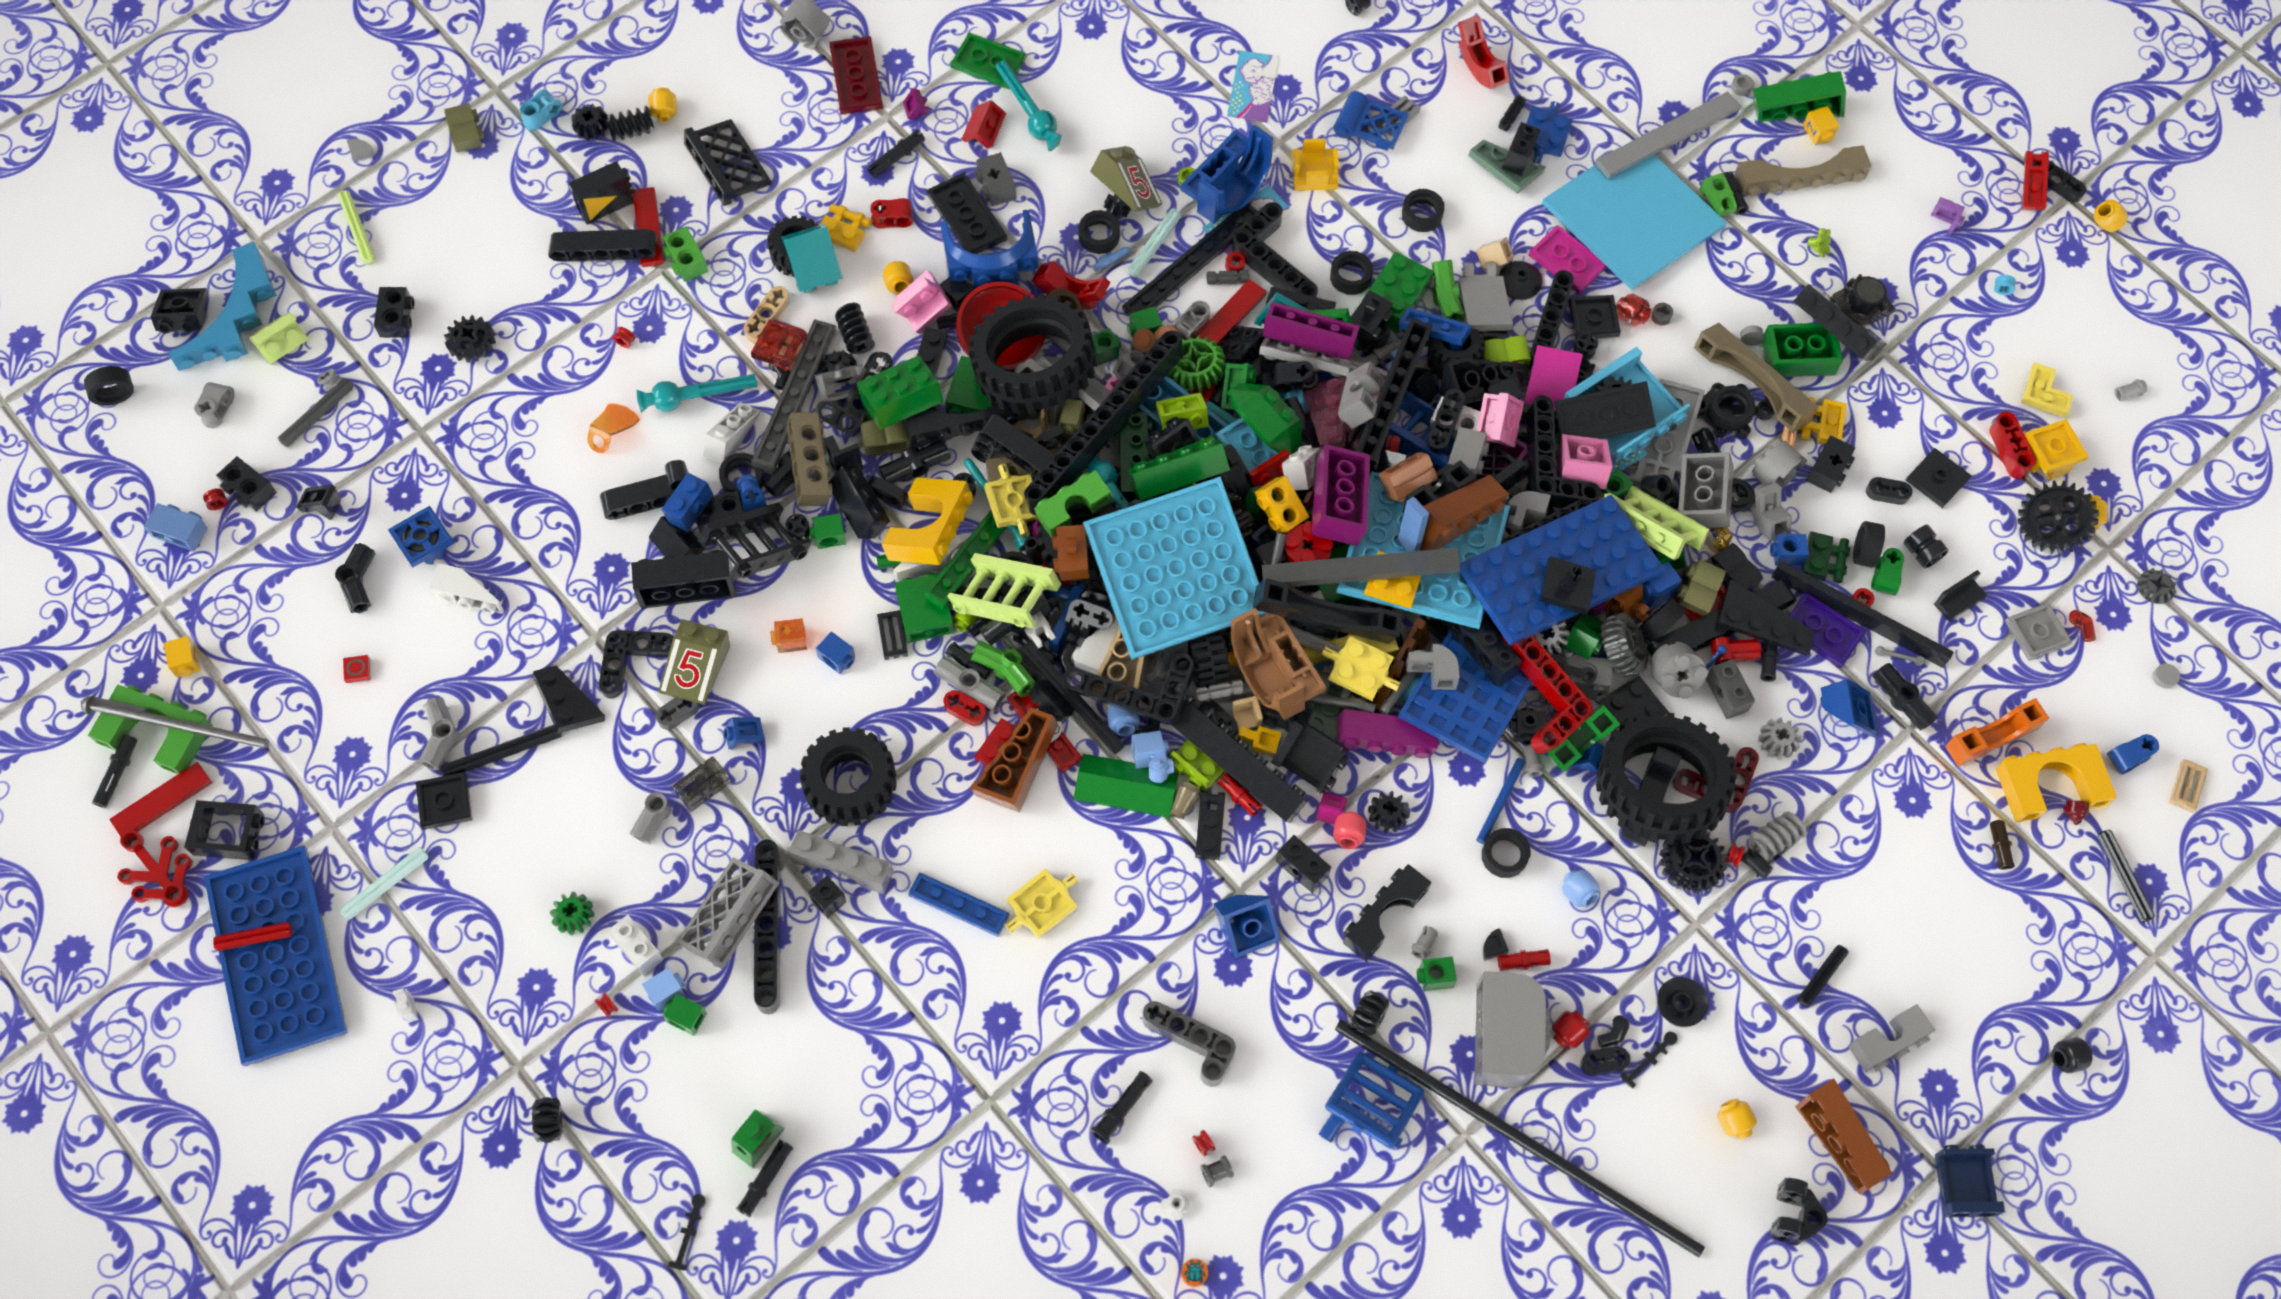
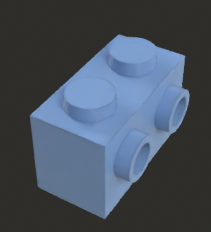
M159 503L156 504L143 526L152 538L193 552L208 529L199 514L192 511L186 513L172 504L165 506Z

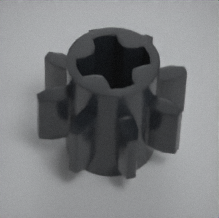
M1108 194L1104 201L1106 211L1113 214L1118 220L1121 216L1126 218L1131 210L1116 194L1114 196Z
M1241 508L1234 510L1233 512L1242 537L1245 538L1253 533L1251 527L1255 526V520L1248 510L1242 511Z

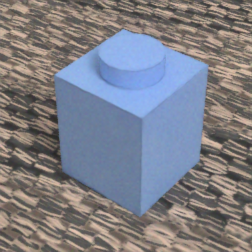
M669 967L642 983L658 1011L664 1009L666 1003L670 999L673 1000L676 994L682 997L685 996L682 987L685 986L684 981L678 972L673 974Z

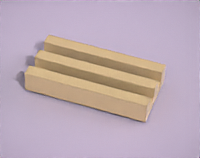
M2186 759L2181 761L2169 803L2172 805L2176 803L2182 809L2186 807L2189 812L2193 813L2197 808L2208 768ZM2189 767L2190 769L2187 775L2181 798H2179L2187 768ZM2197 770L2199 771V774L2197 777L2191 801L2189 802L2187 801V798L2190 792V788L2192 786L2195 771Z

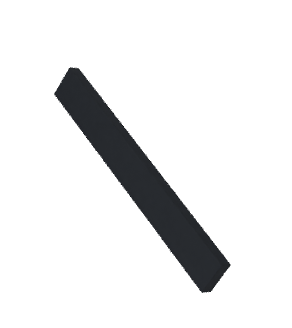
M1248 203L1240 210L1230 214L1123 304L1122 310L1129 315L1148 308H1157L1232 244L1235 230L1258 210Z
M1783 561L1779 562L1771 578L1777 581L1784 580L1788 587L1801 594L1807 592L1841 615L1922 656L1941 668L1948 663L1954 653L1941 644Z

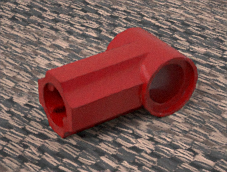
M1720 637L1710 642L1712 656L1717 652L1719 645L1726 647V652L1717 658L1714 666L1732 659L1735 662L1758 661L1761 658V644L1757 639L1731 640L1729 637Z

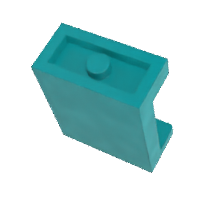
M825 224L781 237L789 257L797 289L800 292L810 293L817 290V286L824 284L826 287L833 286L838 283V280L843 279L829 231Z

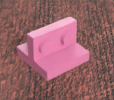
M928 270L896 296V302L891 305L895 313L907 318L913 330L918 334L952 307L951 302L933 273Z
M1484 393L1477 431L1487 433L1486 442L1500 443L1506 447L1515 448L1524 402L1507 393H1500L1499 395Z

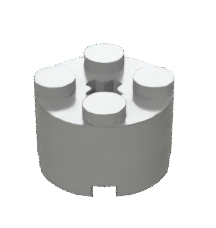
M793 0L780 20L782 24L780 29L791 42L797 44L799 41L804 43V48L811 49L815 48L829 26L831 18L817 7L814 0Z
M1779 438L1770 447L1772 450L1767 455L1763 453L1754 462L1756 466L1753 468L1752 473L1764 486L1778 483L1782 490L1797 475L1795 473L1796 468L1799 466L1802 469L1807 459L1789 443Z
M1675 642L1676 644L1669 646L1668 644L1663 645L1651 658L1652 677L1668 695L1688 699L1702 686L1708 675V670L1703 660L1686 643Z

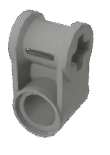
M1195 301L1182 315L1174 320L1171 326L1179 330L1181 337L1185 341L1188 340L1189 335L1193 339L1210 320L1209 305L1204 301Z
M212 382L205 384L202 394L194 406L195 413L201 417L205 427L215 428L222 423L229 406L233 403L234 389L230 386Z

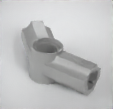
M434 697L427 700L423 705L431 726L432 735L418 762L428 769L439 771L450 749L458 743L459 733L455 729L444 698ZM450 731L448 735L441 737L443 732Z

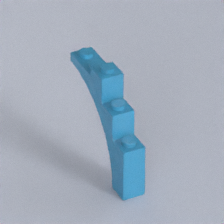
M254 242L232 249L235 260V281L228 302L216 320L205 331L185 345L169 351L170 358L179 371L189 369L194 365L213 360L219 356H223L227 362L248 354L241 332L263 325L255 303L277 296L262 255Z

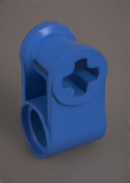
M749 474L740 477L737 481V488L742 501L743 511L747 512L767 506L756 477Z
M2145 734L2113 748L2107 753V756L2119 773L2123 775L2147 762L2159 750V742L2154 736Z

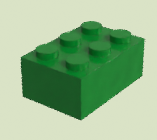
M1396 251L1368 292L1372 291L1393 303L1390 311L1393 316L1385 327L1399 334L1402 330L1399 328L1400 319L1408 307L1416 309L1431 286L1434 271Z
M1819 323L1770 324L1763 334L1762 346L1765 362L1783 377L1836 375L1843 362L1839 340Z
M920 355L857 382L862 403L880 430L943 402L939 383Z

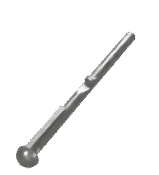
M87 696L81 701V709L88 715L96 711L266 749L269 746V739L197 724L191 720L184 722L170 717L147 713L148 710L144 707L95 696Z

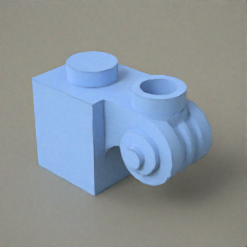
M1161 731L1132 735V754L1136 769L1149 767L1150 780L1155 783L1164 782L1168 774L1174 773L1172 758L1167 759L1166 755L1169 754L1168 742L1163 740Z

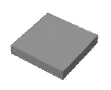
M2049 603L2010 616L2005 620L2028 661L2070 646L2072 643Z

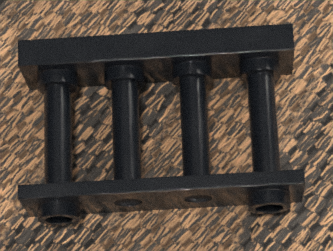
M779 502L707 523L698 539L703 547L712 544L718 545L734 564L729 576L731 581L746 578L751 574L794 560H801L807 555V550L812 542L810 538L796 542L779 522L784 510ZM772 527L786 545L778 547L763 529ZM754 533L769 551L760 553L745 534ZM736 539L751 557L741 559L726 540Z

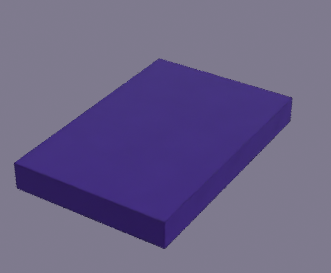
M1807 592L1803 594L1789 614L1795 620L1815 631L1811 650L1839 668H1842L1867 631Z

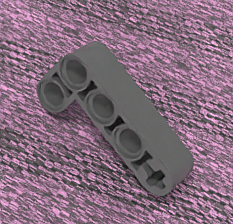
M1152 1001L1147 1003L1142 1015L1144 1026L1206 1057L1201 1068V1080L1209 1087L1219 1085L1233 1060L1236 1049L1234 1040L1230 1036L1160 1002ZM1157 1012L1158 1017H1155L1154 1020L1150 1019V1015ZM1165 1017H1168L1166 1021V1026H1163V1021L1165 1022ZM1178 1022L1184 1026V1029L1176 1032L1170 1026ZM1196 1034H1204L1207 1041L1198 1043L1193 1037ZM1226 1045L1229 1047L1230 1052L1224 1055L1220 1054L1217 1051V1047ZM1213 1067L1219 1071V1075L1217 1077H1209L1205 1071Z

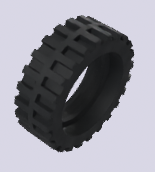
M1030 295L1023 296V300L1015 302L1014 299L1008 301V305L1004 307L998 305L994 308L995 312L989 315L987 313L983 316V324H977L974 328L975 335L970 336L969 343L971 347H968V353L980 392L983 396H987L991 404L997 402L1002 410H1006L1009 407L1012 408L1013 413L1020 414L1021 410H1027L1028 414H1035V410L1044 409V412L1051 411L1050 407L1058 405L1062 407L1066 405L1065 400L1070 397L1073 400L1079 396L1078 390L1080 388L1085 390L1089 385L1087 378L1093 379L1095 374L1094 367L1097 366V353L1087 317L1083 316V312L1079 308L1074 310L1073 303L1068 300L1065 303H1061L1060 297L1053 296L1052 299H1046V295H1038V298H1030ZM1049 335L1064 339L1071 344L1067 353L1058 362L1041 371L1012 373L995 365L999 356L1009 346L1027 337Z
M1651 712L1648 718H1643L1641 714L1634 716L1633 723L1631 724L1628 720L1621 723L1619 731L1614 729L1609 740L1606 741L1596 776L1598 778L1596 791L1601 792L1599 801L1601 805H1608L1606 813L1610 818L1615 816L1619 819L1618 826L1622 829L1626 826L1633 830L1632 835L1638 838L1642 834L1649 837V842L1656 843L1657 839L1665 840V844L1673 845L1674 841L1681 839L1683 844L1689 843L1692 836L1701 839L1705 837L1707 829L1713 831L1717 827L1718 822L1722 821L1736 786L1737 771L1733 770L1736 763L1733 756L1728 757L1730 749L1727 744L1721 745L1718 742L1720 736L1715 731L1711 734L1706 731L1707 726L1700 722L1696 725L1690 722L1691 718L1684 716L1683 719L1675 718V713L1667 712L1666 716H1658V712ZM1658 745L1682 754L1681 759L1695 767L1707 784V792L1700 799L1681 804L1665 803L1652 799L1640 792L1629 781L1624 771L1625 763L1635 756L1654 753Z

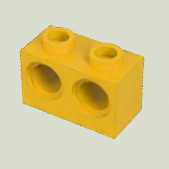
M1287 476L1276 477L1254 492L1259 507L1265 511L1269 518V525L1277 533L1288 532L1309 518ZM1273 490L1276 493V500L1272 498ZM1284 511H1286L1288 514L1287 521H1285L1283 517Z

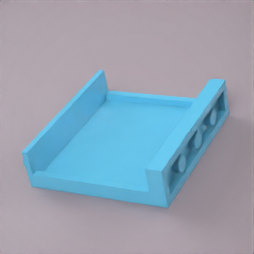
M1637 346L1567 391L1564 399L1594 393L1598 385L1601 386L1603 380L1609 383L1611 377H1614L1616 381L1623 377V382L1626 383L1628 380H1632L1631 384L1647 381L1656 427L1602 438L1608 440L1611 460L1614 463L1621 459L1627 460L1633 455L1634 450L1639 447L1641 449L1645 448L1657 435L1661 437L1668 432L1672 425L1681 424L1687 418L1686 414L1690 408L1689 403L1682 407L1640 361L1642 352Z

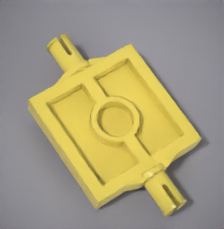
M1001 464L998 466L1001 478L997 481L985 483L984 486L997 528L1017 525L1021 538H1024V536L1028 537L1030 532L1027 523L1038 519L1036 515H1032L1029 512L1024 495L1025 489L1032 482L1030 474L1011 476L1008 465Z
M1352 636L1348 638L1345 646L1339 652L1325 646L1321 654L1334 661L1333 670L1328 678L1329 681L1373 701L1377 691L1383 685L1397 691L1401 683L1388 677L1393 656Z
M1045 868L1007 898V903L1016 913V917L1005 925L1007 930L1012 934L1021 925H1024L1038 939L1077 909V904L1068 893V889L1078 882L1077 877L1071 873V875L1060 882Z

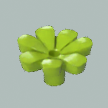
M1819 229L1817 238L1810 237L1808 239V246H1815V252H1818L1819 256L1823 258L1825 254L1830 253V247L1827 246L1831 243V238L1829 237L1831 234L1830 229Z

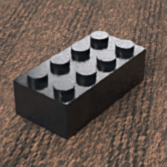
M714 550L705 554L690 553L680 557L665 556L662 559H641L638 562H631L633 590L641 609L737 597L735 580L731 581L729 579L733 566L731 560L722 550Z

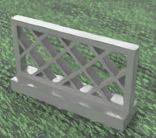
M733 857L676 943L723 969L779 882L759 868L756 869ZM740 867V875L732 878L735 869ZM752 877V879L747 885V879ZM740 883V890L732 893V886ZM726 889V896L718 899L719 893ZM738 898V900L733 906V900ZM726 904V911L718 914V907ZM711 911V918L703 921L705 914ZM724 920L718 928V922ZM712 925V932L704 936V928ZM697 932V939L687 943L691 935ZM709 942L706 948L704 949V943Z

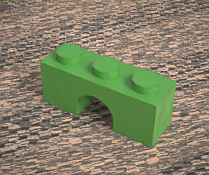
M1094 470L1091 473H1085L1080 476L1077 482L1072 485L1062 487L1053 497L1041 500L1035 507L1036 516L1052 538V536L1057 535L1056 527L1072 526L1071 517L1067 513L1072 505L1083 504L1093 514L1112 502V494L1102 478Z

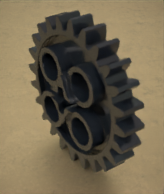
M2055 480L2052 483V487H2048L2046 483H2043V490L2034 487L2035 495L2027 493L2028 501H2021V507L2024 509L2018 510V515L2021 516V518H2018V524L2023 525L2020 527V532L2026 533L2024 536L2025 541L2033 539L2031 542L2032 547L2040 544L2041 552L2046 547L2050 548V554H2053L2055 549H2059L2060 554H2063L2064 548H2068L2073 552V545L2076 544L2082 548V539L2089 542L2090 536L2088 533L2095 534L2096 532L2095 527H2093L2098 525V519L2094 518L2099 516V511L2094 509L2097 507L2096 501H2090L2092 499L2091 493L2084 495V487L2076 490V483H2073L2070 487H2066L2065 480L2061 486H2057ZM2067 502L2075 503V506L2072 508H2066L2063 505ZM2041 505H2048L2051 507L2047 511H2041L2038 509ZM2055 515H2060L2061 519L2056 520ZM2071 523L2076 524L2078 526L2074 530H2069L2066 528V526ZM2050 526L2053 530L2045 533L2041 531V528Z

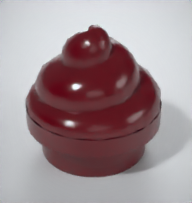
M2066 800L2063 812L2068 815V819L2073 821L2074 825H2078L2082 822V819L2087 817L2090 807H2087V801Z

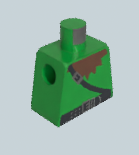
M755 1109L731 1139L732 1153L753 1169L785 1128L766 1113Z

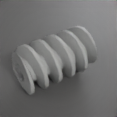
M1788 811L1776 817L1773 821L1768 822L1766 826H1761L1758 831H1753L1750 834V844L1753 851L1764 861H1767L1768 855L1771 857L1776 855V850L1782 852L1784 845L1790 847L1792 841L1798 842L1800 840V836L1805 838L1807 830L1799 817Z

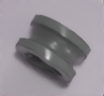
M1663 302L1656 304L1651 314L1652 321L1661 326L1668 324L1673 316V308ZM1660 312L1665 313L1664 317L1659 315Z

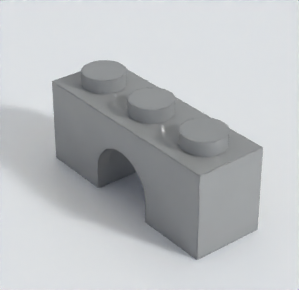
M1370 361L1347 374L1338 414L1340 419L1347 423L1351 429L1375 417L1377 402L1372 398V395L1381 391L1383 376Z
M1918 1004L1900 1013L1889 1022L1896 1034L1895 1041L1885 1039L1877 1028H1874L1848 1045V1048L1865 1073L1873 1068L1878 1072L1889 1065L1888 1059L1895 1056L1898 1060L1910 1053L1908 1048L1915 1044L1919 1048L1931 1040L1929 1035L1935 1031V1028Z

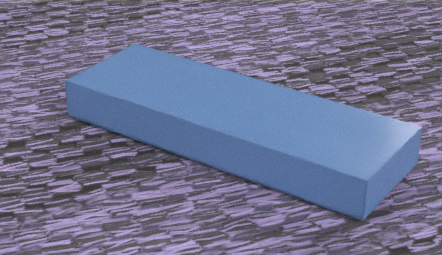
M1414 497L1406 502L1398 536V542L1408 552L1420 551L1429 517V512Z

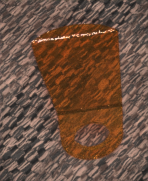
M608 404L603 413L590 424L587 438L589 446L597 453L606 452L610 446L611 436L633 427L640 418L635 412L625 406ZM595 435L603 439V447H597L594 444L593 437Z

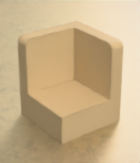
M1507 237L1484 244L1476 250L1483 270H1487L1486 262H1495L1497 267L1508 263L1514 258Z
M1253 696L1233 701L1231 714L1238 725L1237 734L1239 733L1240 726L1250 730H1257L1258 726L1262 725L1263 719L1257 697Z

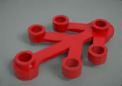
M128 830L123 833L120 838L121 846L128 852H134L149 871H132L129 868H123L117 874L118 880L124 885H130L133 882H158L163 888L146 889L144 886H136L131 892L132 898L138 903L154 899L163 900L167 906L172 908L182 906L189 896L187 887L183 885L186 870L191 868L193 861L187 854L177 855L174 860L176 870L173 881L168 878L172 853L178 849V841L172 836H166L161 840L160 846L162 849L159 863L157 864L143 846L144 838L135 830ZM137 840L136 844L131 846L132 841ZM173 841L172 846L166 848L167 843ZM183 859H187L184 865H180ZM130 873V877L123 880L124 875ZM140 891H144L143 896L137 898V894ZM180 892L179 896L173 899V895Z

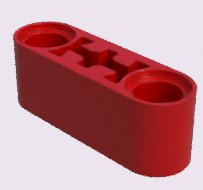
M2008 411L2001 412L1990 426L1989 433L2008 474L2012 478L2020 480L2027 476L2035 465L2036 459L2017 417Z

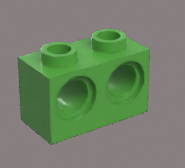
M687 226L662 237L665 245L662 246L663 253L667 259L671 258L673 261L671 266L676 276L680 275L682 280L686 282L708 272L706 260Z

